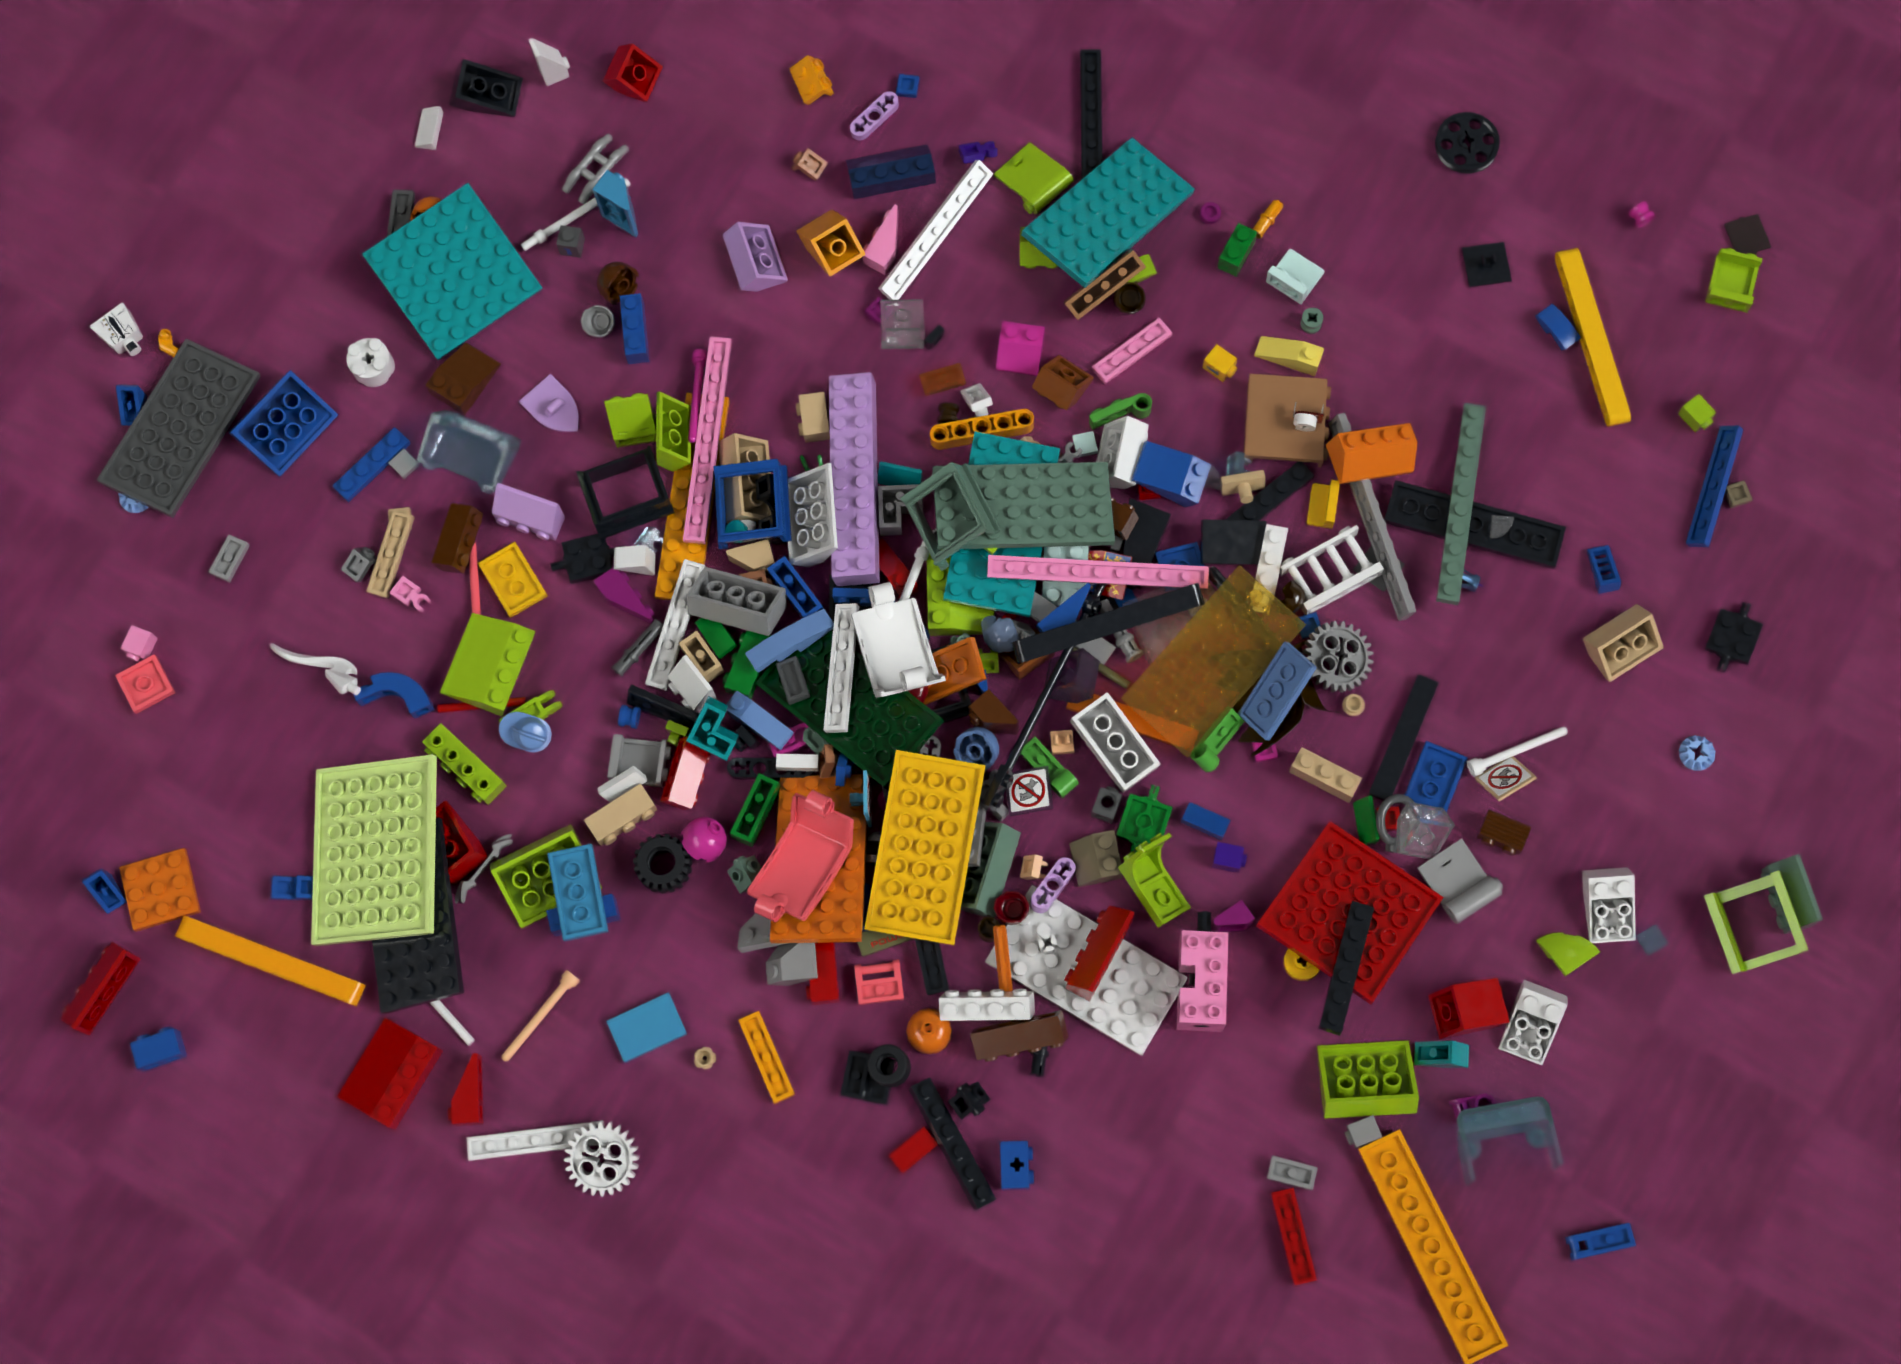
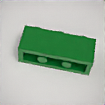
M748 630L746 633H742L739 640L740 649L738 653L735 652L731 659V665L733 666L730 673L726 672L722 684L726 693L734 695L738 691L752 699L757 687L756 681L761 677L763 670L758 673L745 653L772 635L766 636Z
M760 773L758 774L730 832L732 839L753 848L779 794L781 786L778 781Z

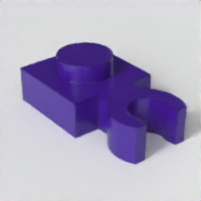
M994 141L986 142L983 145H980L979 142L959 145V154L964 164L973 163L975 160L983 161L985 156L996 157L997 147L995 148Z

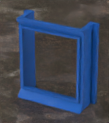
M778 459L713 466L719 550L728 549L729 542L772 537H780L783 542L792 541L787 465H781ZM773 472L776 527L725 533L727 525L724 478Z

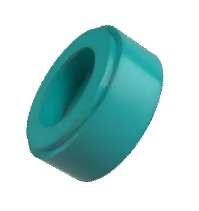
M740 520L729 522L725 529V533L748 531L746 524Z

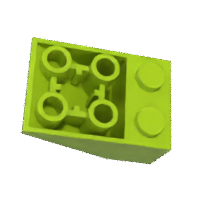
M635 393L631 397L625 398L616 396L604 401L617 448L656 441V415L648 394Z

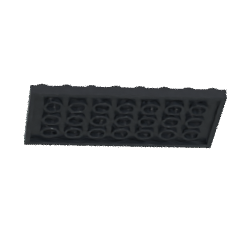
M438 817L436 818L434 934L372 940L380 1012L382 1014H389L464 993L443 820Z

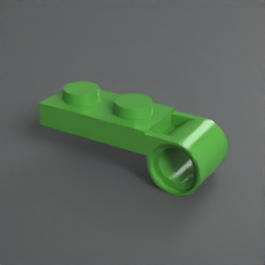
M1139 393L1123 400L1117 399L1104 409L1097 408L1092 411L1091 415H1089V425L1094 430L1131 412L1139 419L1147 418L1151 413L1152 399L1146 393ZM1145 403L1147 407L1140 409L1137 407V404Z
M1227 706L1192 749L1190 757L1204 772L1213 771L1220 762L1217 755L1245 721L1233 708Z
M1036 736L1025 744L1020 755L1034 770L1045 769L1047 784L1060 798L1066 796L1079 784L1075 776L1057 761Z

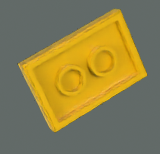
M516 542L478 562L479 567L510 618L548 597Z

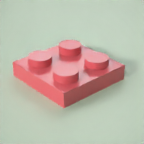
M155 654L115 675L135 714L176 693Z

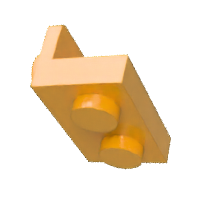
M809 55L789 68L803 102L807 105H810L823 94L829 96L834 94L831 88L832 82L823 70L824 65L822 61Z

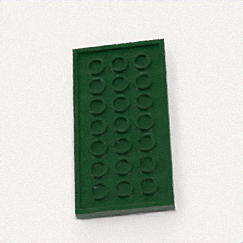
M829 631L802 652L796 650L784 659L797 656L810 697L791 705L788 703L776 667V663L779 661H774L756 681V685L862 771L867 770L868 775L885 789L890 785L896 750L917 753L944 722L939 715L908 691L876 698L863 656L855 650L848 732L826 733L823 729L833 632Z

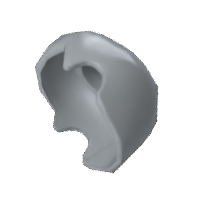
M594 305L586 309L580 320L582 329L593 337H604L610 334L615 327L614 314L608 307Z

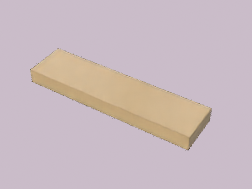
M392 510L366 590L367 593L389 598V592L392 589L415 518L413 515Z

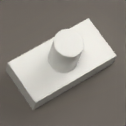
M981 383L960 390L963 399L970 409L975 412L976 417L989 414L987 407L993 405V402Z

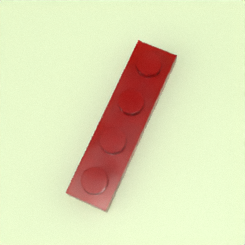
M1294 1188L1270 1193L1293 1286L1317 1281Z

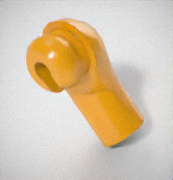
M162 329L158 335L159 348L174 358L179 348L173 345L171 331Z

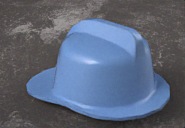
M523 712L508 713L503 717L499 725L500 737L505 743L528 752L542 751L551 741L552 732L547 722Z

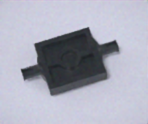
M597 533L561 542L564 552L563 560L550 563L553 572L566 569L570 583L575 584L598 578L612 568L614 548H610L606 538L601 540Z
M1742 602L1739 613H1733L1722 608L1719 611L1704 649L1721 658L1716 668L1719 672L1723 664L1721 672H1726L1729 661L1739 662L1744 665H1748L1764 624L1747 616L1751 604L1748 603L1744 611L1747 602Z

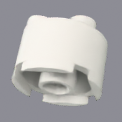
M364 338L351 344L348 348L347 365L358 382L368 387H378L389 380L388 378L395 370V363L387 347L379 339Z

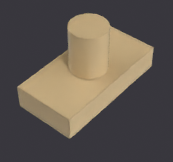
M1264 470L1221 477L1220 490L1222 496L1239 493L1240 501L1244 504L1253 501L1252 491L1265 488Z

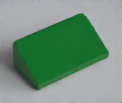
M1370 795L1353 803L1359 841L1365 845L1377 844L1380 839L1376 828L1373 797Z

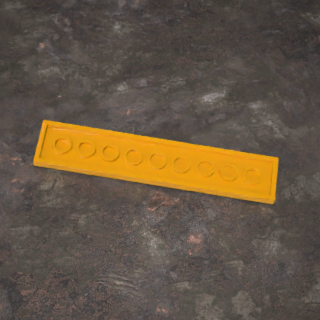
M686 393L685 403L691 406L693 393ZM729 397L724 399L719 441L724 439ZM696 441L691 443V464L674 471L670 502L674 513L667 516L655 591L656 599H672L684 559L705 565L715 500V479L706 544L685 543L683 541ZM719 444L716 466H720Z
M1399 1129L1359 1148L1358 1152L1463 1363L1472 1364L1509 1346L1401 1130Z

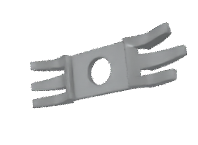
M511 834L494 841L491 844L493 852L469 881L460 882L455 896L456 904L459 898L464 904L468 890L477 886L475 883L476 879L494 858H499L501 849L513 843V840L510 839Z

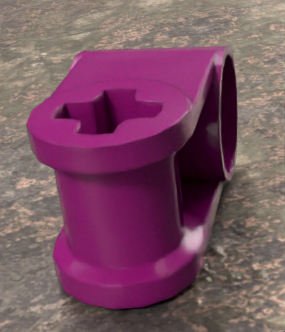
M1487 1093L1462 1097L1448 1102L1453 1108L1455 1125L1485 1117L1491 1114L1496 1107L1495 1099ZM1480 1099H1485L1489 1102L1490 1108L1488 1111H1483L1479 1108L1478 1102Z

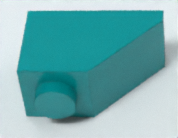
M1453 1040L1415 1042L1414 1065L1439 1068H1468V1044Z

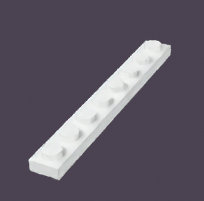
M980 160L973 162L878 288L892 303H896L993 175Z

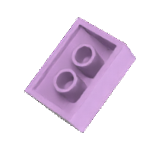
M737 222L723 234L741 290L757 292L788 281L769 225Z
M497 483L492 514L498 524L506 527L512 525L522 533L528 534V532H532L542 540L548 541V539L556 541L565 519L558 503Z

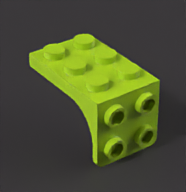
M1159 833L1150 839V844L1147 841L1143 842L1135 848L1137 852L1132 851L1123 858L1125 862L1118 867L1158 928L1191 908L1162 863L1161 849L1163 844L1172 837L1170 833L1164 836Z

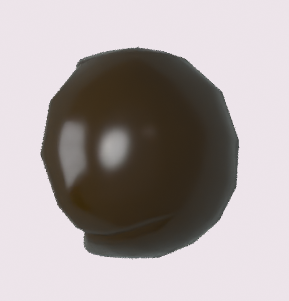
M1127 282L1115 291L1113 300L1115 307L1121 313L1132 315L1144 307L1146 295L1144 289L1139 284Z
M1291 580L1282 589L1285 596L1284 600L1277 601L1279 605L1278 612L1282 615H1292L1298 612L1305 601L1304 590L1295 581Z

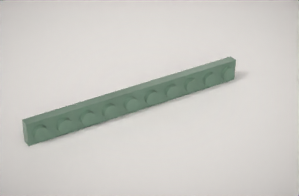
M1464 403L1436 602L1458 605L1460 601L1486 406Z

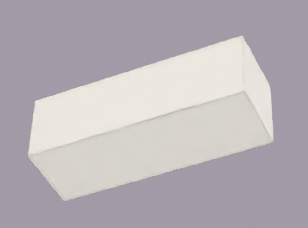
M776 754V769L778 771H819V755Z

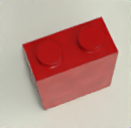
M1498 978L1454 984L1428 995L1440 1040L1496 1028L1510 1022Z

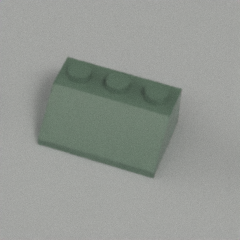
M1800 854L1772 863L1762 869L1761 878L1780 870L1802 930L1810 928L1823 920ZM1775 886L1768 888L1770 893L1768 896L1772 908L1776 910L1778 927L1783 930L1784 935L1792 933Z

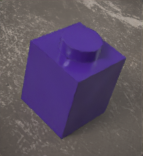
M1217 842L1212 868L1239 873L1241 867L1245 868L1247 854H1243L1244 847Z

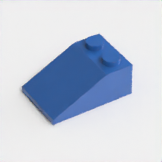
M1145 441L1131 481L1187 508L1199 503L1211 464L1194 455Z

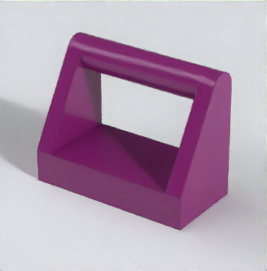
M1240 900L1214 918L1211 932L1245 931L1252 926L1255 917L1245 903Z

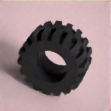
M655 834V838L649 836L647 838L648 841L646 843L642 841L639 844L641 848L635 851L636 858H633V864L635 865L634 870L637 877L647 889L649 888L655 893L659 891L661 894H666V891L670 893L675 892L674 889L677 887L681 889L683 887L682 883L684 881L687 883L689 880L688 875L692 873L691 865L693 864L690 854L687 853L682 842L675 836L674 838L670 834H665V836ZM660 853L673 854L676 859L674 868L665 875H656L650 868L652 860Z

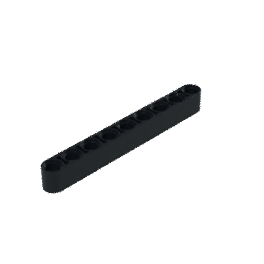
M1199 583L1011 643L1019 664L1204 605L1205 602Z

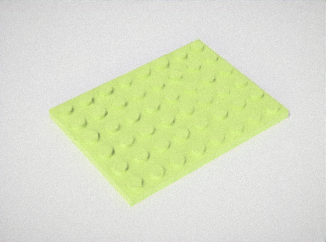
M424 755L316 769L311 945L322 946L434 934L437 756Z

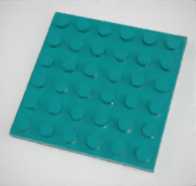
M469 183L362 253L437 360L543 289Z

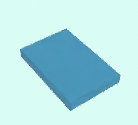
M669 992L606 1021L624 1063L687 1035Z

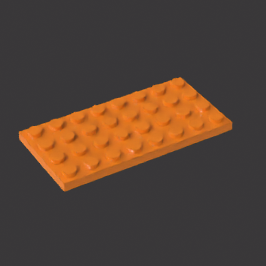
M852 774L850 779H846L844 787L835 786L836 775L828 778H820V775H811L804 778H780L781 787L779 789L776 845L791 821L792 797L795 793L807 797L812 790L830 797L834 802L835 811L854 820L853 844L834 880L805 921L787 913H784L777 922L771 921V944L862 942L867 822L863 814V805L851 806L850 793L863 794V774Z

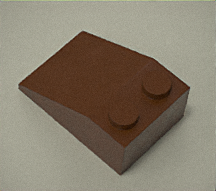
M465 343L436 369L425 386L430 395L461 414L466 415L500 368L501 363L470 344Z

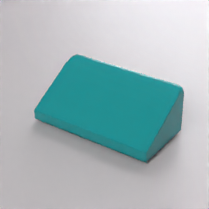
M882 461L879 463V484L894 486L922 483L923 475L920 469Z

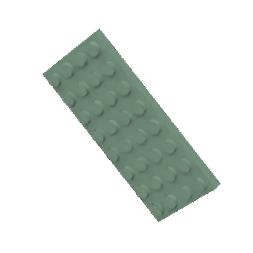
M1108 462L968 465L1001 531L995 535L984 532L961 549L1114 545L1115 535ZM933 466L932 474H935L945 466ZM954 476L934 490L938 550H942L978 524Z

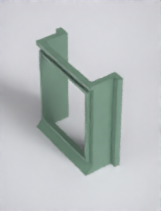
M950 462L900 498L906 505L934 561L933 564L939 566L942 571L949 567L946 560L948 557L984 532L995 535L1001 531L966 463L961 466ZM954 476L978 525L944 549L938 550L937 540L918 501Z

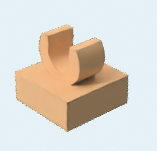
M1072 730L1050 731L1052 755L1074 753Z
M1036 854L1024 856L1020 878L1026 880L1045 878L1046 875L1040 873L1041 867H1048V863L1042 861L1043 856Z

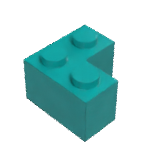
M708 696L689 733L687 742L727 761L739 734L720 726L728 705Z

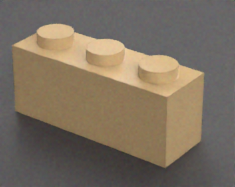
M1301 747L1289 773L1350 803L1362 779Z
M640 783L584 819V821L601 846L604 844L609 845L617 839L616 836L623 832L628 833L636 827V823L653 817L657 808Z

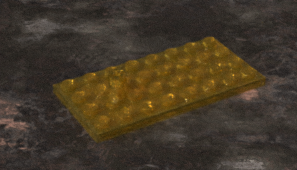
M1239 565L1120 699L1188 758L1264 673L1283 642L1290 643L1306 624Z

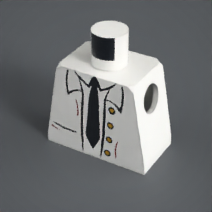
M123 302L90 325L96 335L118 354H122L127 350L131 356H135L141 351V347L137 342L143 338V335L131 312Z

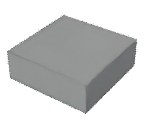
M405 449L388 462L403 479L420 465Z

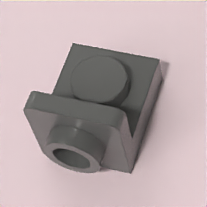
M353 548L341 570L356 582H361L370 566L375 564L377 557L370 548Z

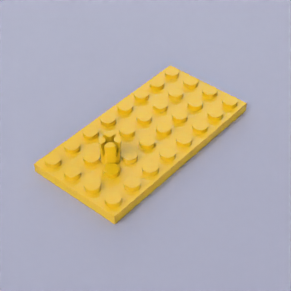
M896 750L865 930L950 945L955 944L986 765Z

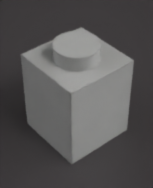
M1373 1115L1347 1125L1348 1131L1344 1132L1349 1145L1354 1144L1355 1149L1382 1138Z

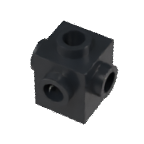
M977 1081L971 1085L965 1083L956 1090L957 1094L948 1102L960 1119L963 1120L972 1114L974 1117L986 1110L984 1105L991 1099Z

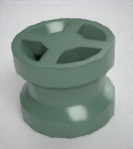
M1314 307L1306 309L1300 322L1302 330L1309 334L1318 332L1322 326L1323 314Z

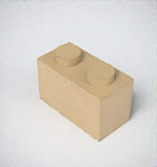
M818 392L799 395L800 403H796L797 416L802 418V423H798L799 435H804L805 443L830 440L825 393Z
M695 631L679 642L683 653L688 656L708 683L724 673L722 665L698 631Z

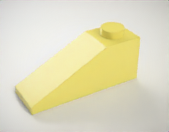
M1261 336L1254 356L1315 377L1324 348L1305 341Z

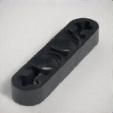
M733 758L727 765L729 775L737 780H756L758 774L754 773L753 769L758 763L766 766V770L762 775L773 780H780V778H804L814 774V771H806V774H802L801 771H794L795 775H791L792 771H787L785 774L780 775L775 770L776 758ZM747 763H750V774H747V770H739L738 774H735V771L732 770V768L736 767V764H740L742 768H748Z

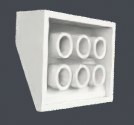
M826 463L788 478L792 541H788L789 562L793 565L812 567L823 563L838 548L831 463Z

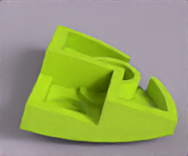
M1558 932L1545 935L1536 940L1546 956L1554 961L1564 976H1567L1600 953L1595 945L1578 935L1573 936Z

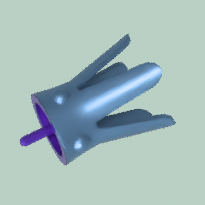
M1464 569V572L1467 574L1463 573L1462 580L1467 582V584L1462 583L1461 588L1475 592L1478 586L1484 587V585L1479 584L1481 576L1473 575Z

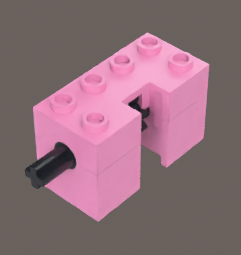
M1198 912L1197 931L1182 930L1179 938L1178 972L1182 974L1190 973L1189 986H1194V988H1180L1177 996L1176 1030L1222 1032L1226 1025L1228 932H1211V912Z

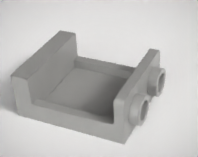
M614 734L607 777L611 780L630 767L635 766L646 775L647 782L642 785L663 787L669 773L666 763L667 760L671 759L672 747L669 746L667 740L663 739L662 742L638 740Z

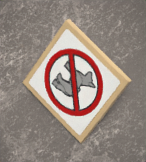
M1514 756L1499 762L1483 772V774L1475 777V780L1498 801L1503 800L1537 779Z

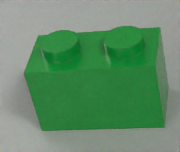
M1238 223L1219 257L1218 269L1237 277L1256 242L1257 231Z

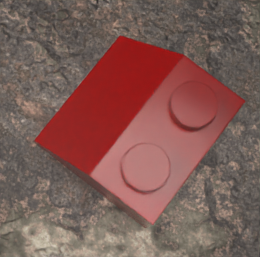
M633 43L618 46L603 82L620 94L647 102L663 66Z

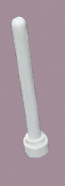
M1560 727L1485 759H1477L1475 757L1467 761L1468 770L1473 777L1483 774L1486 767L1567 734L1568 730L1566 727Z

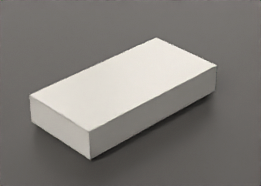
M632 766L597 788L598 793L611 803L640 783L642 785L647 782L645 774L635 766Z

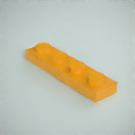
M760 1011L739 1019L740 1026L773 1103L777 1104L795 1096V1092Z

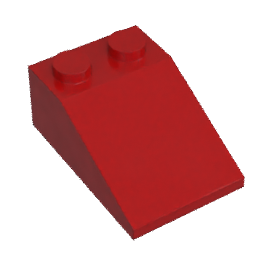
M445 800L436 807V818L438 817L443 820L450 883L456 884L484 862L488 855L477 837L449 802Z

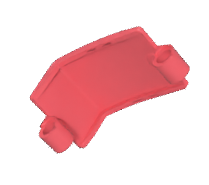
M814 790L807 797L795 793L792 797L791 821L775 849L747 889L748 895L758 899L754 907L756 914L773 922H777L784 913L805 921L829 888L852 848L854 824L852 818L834 810V802L830 797Z

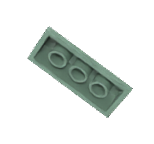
M985 822L980 867H968L961 904L962 911L978 916L995 918V899L1002 895L1021 832L1003 823Z

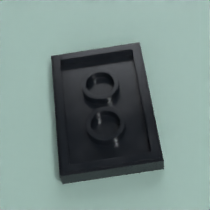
M1201 520V564L1258 565L1267 521Z

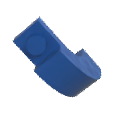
M386 672L372 675L370 678L373 684L361 686L360 693L354 695L355 700L360 706H364L384 696H398L404 699L414 719L435 710L423 688L410 677L399 673Z

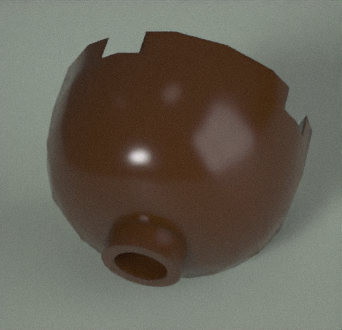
M610 262L598 274L596 281L597 289L606 301L613 305H618L617 303L620 302L621 295L635 293L638 287L636 276L639 278V274L635 268L624 262Z

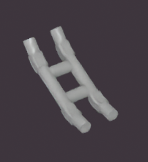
M606 134L598 139L577 167L568 175L561 190L569 194L573 185L576 184L580 175H582L589 182L584 187L578 201L585 204L593 194L592 189L606 170L610 171L629 151L628 146L622 145L607 159L600 152L613 138L610 134ZM593 159L603 165L596 175L586 169Z

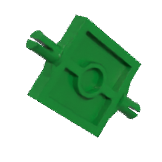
M1151 785L1148 797L1129 794L1116 837L1127 840L1132 844L1130 853L1145 841L1150 844V839L1159 833L1164 836L1173 807L1162 804L1157 800L1159 786H1156L1153 794L1155 785Z

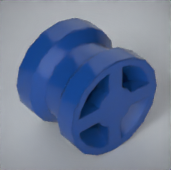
M622 705L619 711L618 726L624 727L628 725L633 729H637L641 708H629L627 705Z

